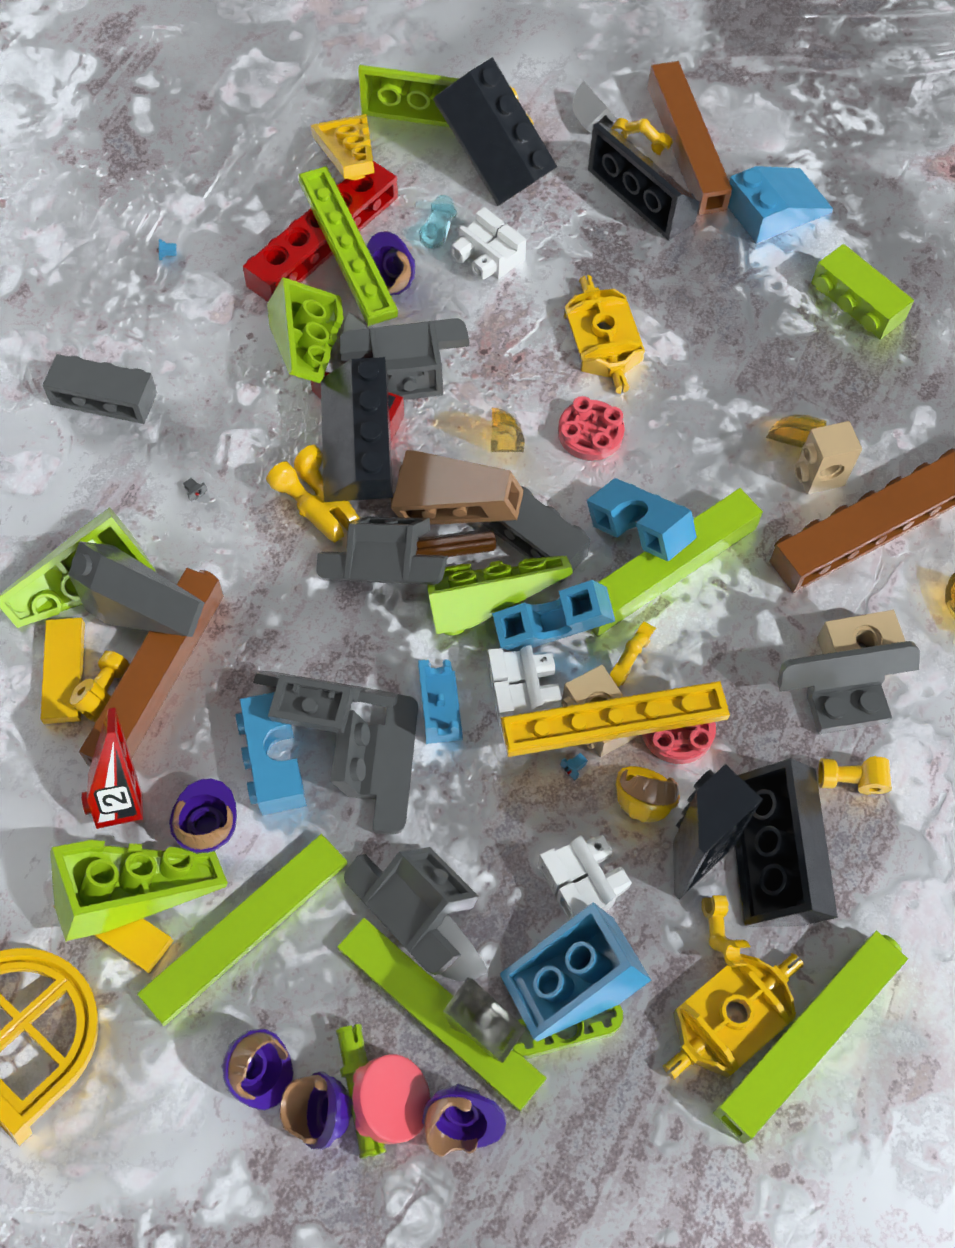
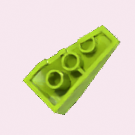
M282 277L267 303L269 328L288 373L320 383L330 360L332 347L338 337V330L344 319L341 296Z
M110 507L81 527L0 594V609L17 628L59 615L61 611L83 605L68 575L80 541L113 545L156 572L131 532Z
M555 556L524 559L518 563V566L513 567L503 564L502 561L490 562L489 566L485 569L472 570L471 563L445 567L441 582L435 585H427L436 634H460L465 629L472 628L493 617L492 613L510 608L573 574L568 557Z
M87 840L51 847L50 850L54 907L65 941L108 932L220 890L228 884L215 851L196 854L179 847H168L165 851L142 849V844L129 843L128 847L105 846V841Z

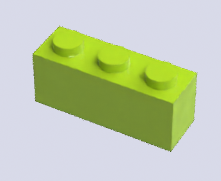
M842 244L818 262L811 284L819 292L826 295L842 311L848 313L867 331L880 340L906 320L914 302V299L845 244Z

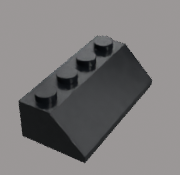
M493 57L466 73L433 98L497 206L503 204L558 167Z
M598 122L593 125L588 171L668 241L695 224L700 201L692 193L685 190L672 176L665 173L651 158L645 156L631 141L626 140L617 131Z
M385 357L350 359L323 377L321 381L324 502L393 498Z
M789 758L739 774L738 776L762 798V801L735 844L745 926H804L838 918L816 769Z
M726 764L716 773L710 769L699 778L693 786L696 790L687 799L689 804L681 812L683 817L676 824L679 830L673 841L674 894L679 899L733 849L762 801V798Z

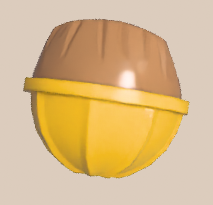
M637 766L624 767L617 774L615 782L617 799L621 808L632 819H637L642 823L657 822L664 819L671 809L678 806L680 800L678 783L673 778L669 777L666 779L663 775L653 770Z

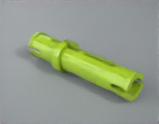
M355 1024L354 1028H352V1025L336 1030L343 1067L340 1068V1074L342 1078H346L348 1094L352 1102L354 1073L359 1067L365 1066L369 1062L367 1060L361 1024ZM352 1106V1115H353V1121H354V1126H355V1118H356V1115H355V1112H354V1108H353V1106ZM355 1127L360 1159L386 1153L383 1143L375 1141L370 1136H362Z

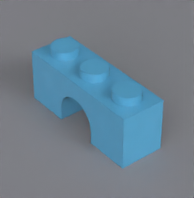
M617 478L611 480L586 500L593 527L616 538L627 530L637 527L642 550L665 561H670L697 538L694 518L690 509Z
M590 580L560 590V598L537 605L524 602L492 613L500 648L512 652L520 651L523 647L529 645L535 648L615 622L607 587L594 580Z
M275 692L240 699L242 712L235 714L239 735L246 734L248 746L241 747L245 770L252 768L254 781L247 782L251 805L258 804L262 816L307 806L297 758L277 761L268 756L271 747L275 743L294 738L291 724L274 722L268 717Z

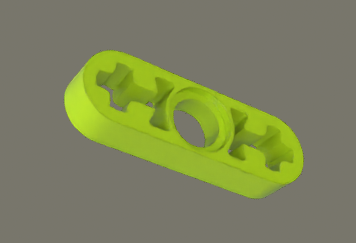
M620 1005L605 1011L606 1013L613 1012L615 1016L610 1020L609 1027H604L602 1021H597L589 1024L588 1029L591 1033L584 1034V1021L576 1024L577 1032L572 1038L563 1039L555 1033L548 1036L552 1044L545 1045V1038L539 1041L533 1040L531 1049H526L524 1043H516L515 1041L520 1036L521 1029L527 1028L523 1018H521L510 1027L508 1044L517 1054L525 1059H530L606 1038L618 1031L623 1021V1011Z

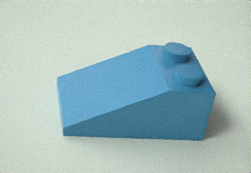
M755 166L730 176L729 182L732 192L728 208L756 244L828 215L833 211L832 206L801 168Z
M594 902L500 973L507 990L535 1041L542 1040L619 1005L651 981V978L615 919Z

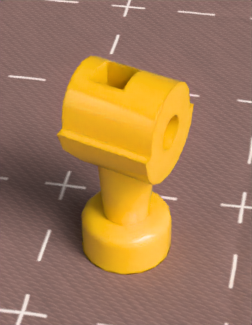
M104 651L98 661L101 671L94 680L86 679L72 691L70 704L90 721H97L111 697L108 694V690L114 678L123 677L130 665L128 660L114 651Z
M872 756L865 760L862 765L838 766L835 759L821 758L818 764L819 787L833 789L837 786L838 782L857 784L858 792L865 795L888 793L892 790L889 760L884 757Z

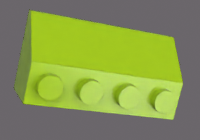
M359 65L362 115L367 114V116L449 127L433 98L460 78Z

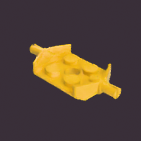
M587 275V279L585 276H582L579 279V283L583 293L574 295L565 305L563 316L564 319L568 318L582 361L581 371L610 377L613 380L616 393L621 394V390L625 393L629 390L625 373L643 361L645 352L627 298L615 289L599 290V288L594 287L590 275ZM607 323L612 328L608 330L600 329L597 324Z
M791 953L781 964L772 967L758 958L740 954L741 959L748 963L747 966H725L676 1008L673 1016L681 1048L662 1067L667 1073L677 1063L680 1065L669 1073V1077L675 1080L691 1064H696L726 1078H729L796 1018L794 999L787 982L793 974L804 967L802 960H798L792 967L788 968L798 958L796 954ZM728 1003H741L747 1010V1020L743 1023L731 1021L726 1013Z

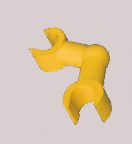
M618 118L611 128L621 129L620 134L625 139L630 134L642 133L651 142V149L657 155H661L664 148L669 150L673 143L671 136L666 133H659L646 118L632 122L624 118Z
M645 621L642 622L635 636L626 643L619 661L610 673L611 678L618 687L623 686L637 656L642 652L643 647L646 648L648 646L651 635L657 629Z
M726 895L703 897L701 907L704 916L708 918L710 947L715 951L723 953L724 959L729 966H747L748 963L740 957V948H750L749 943L746 940H730L725 936L724 917L728 913V899Z

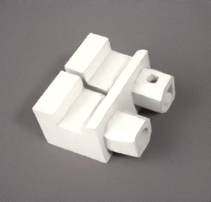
M485 207L476 213V220L467 228L465 226L459 227V238L451 245V257L459 264L466 261L469 257L474 260L471 262V271L481 281L490 275L500 279L525 260L526 238L508 224L504 225V221Z
M532 645L523 647L520 651L504 653L503 648L488 649L487 667L499 727H501V717L561 707L562 697L558 683L540 686L538 680L540 677L555 675V663L552 652L533 653Z
M581 835L569 845L556 851L553 848L540 854L538 867L554 896L557 895V901L568 921L593 902L604 911H607L614 906L616 898L628 890L631 885L629 877L621 866L607 874H604L598 863L612 856L611 847L604 835L586 841Z

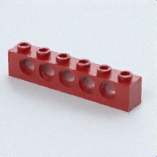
M373 161L374 173L367 174L359 180L345 179L340 184H337L359 232L398 199L397 176ZM311 208L300 218L292 221L287 229L277 237L272 238L267 246L255 256H251L242 266L246 287L267 302H269L282 277L301 283L333 255Z

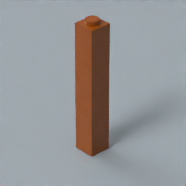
M679 61L651 65L647 88L664 131L673 140L671 148L688 191L700 201L697 212L698 216L727 211L732 187Z
M186 568L177 585L205 602L193 637L149 631L79 750L80 755L88 766H91L107 709L114 707L120 720L131 759L133 758L224 597L220 582L212 573L205 570L198 572L190 568Z

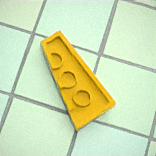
M367 114L310 125L313 139L344 179L359 180L367 174L374 173Z

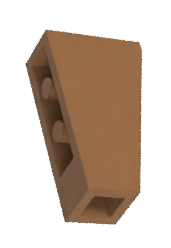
M406 450L403 463L399 468V478L393 498H391V509L398 517L430 518V525L510 521L518 519L524 490L510 470L414 450Z

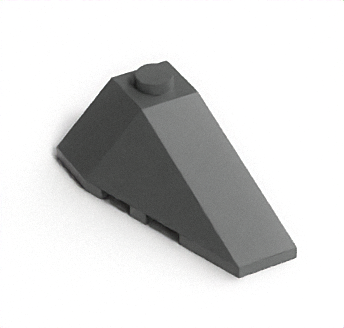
M79 542L68 575L86 611L107 625L193 637L205 602L113 545Z

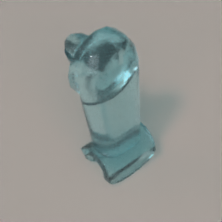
M445 195L438 196L431 204L432 213L419 230L421 244L429 249H436L444 245L451 218H455L457 215L452 198Z

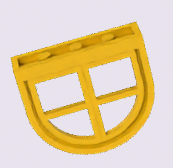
M32 948L1 950L0 975L11 972H32L46 976L55 982L21 1012L0 993V1007L12 1018L0 1030V1052L25 1031L59 1066L23 1101L0 1079V1127L18 1146L33 1134L30 1126L69 1090L85 1071L95 1050L99 1030L96 1002L84 976L65 959L53 953ZM67 992L76 1011V1032L72 1046L66 1057H64L32 1023Z

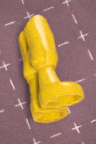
M308 445L296 456L294 468L287 461L280 462L269 471L266 481L275 491L286 493L297 501L299 514L306 517L323 535L335 543L344 537V532L338 521L348 531L349 524L360 518L349 501L324 502L323 476L320 471L323 453L317 445ZM298 477L306 482L315 491L316 495L308 493Z

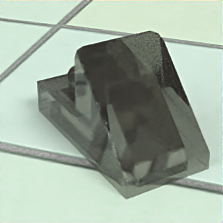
M470 977L466 978L443 1011L451 1028L468 1035L494 1060L501 1063L505 1061L526 1030L515 1017Z

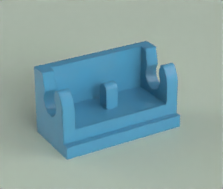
M446 659L442 662L443 666L439 668H431L429 660L418 661L426 744L463 740L455 671H452L451 662Z

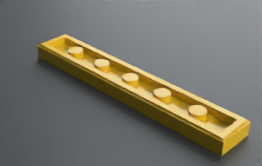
M721 681L506 716L501 717L500 723L507 756L511 757L728 720L730 713Z

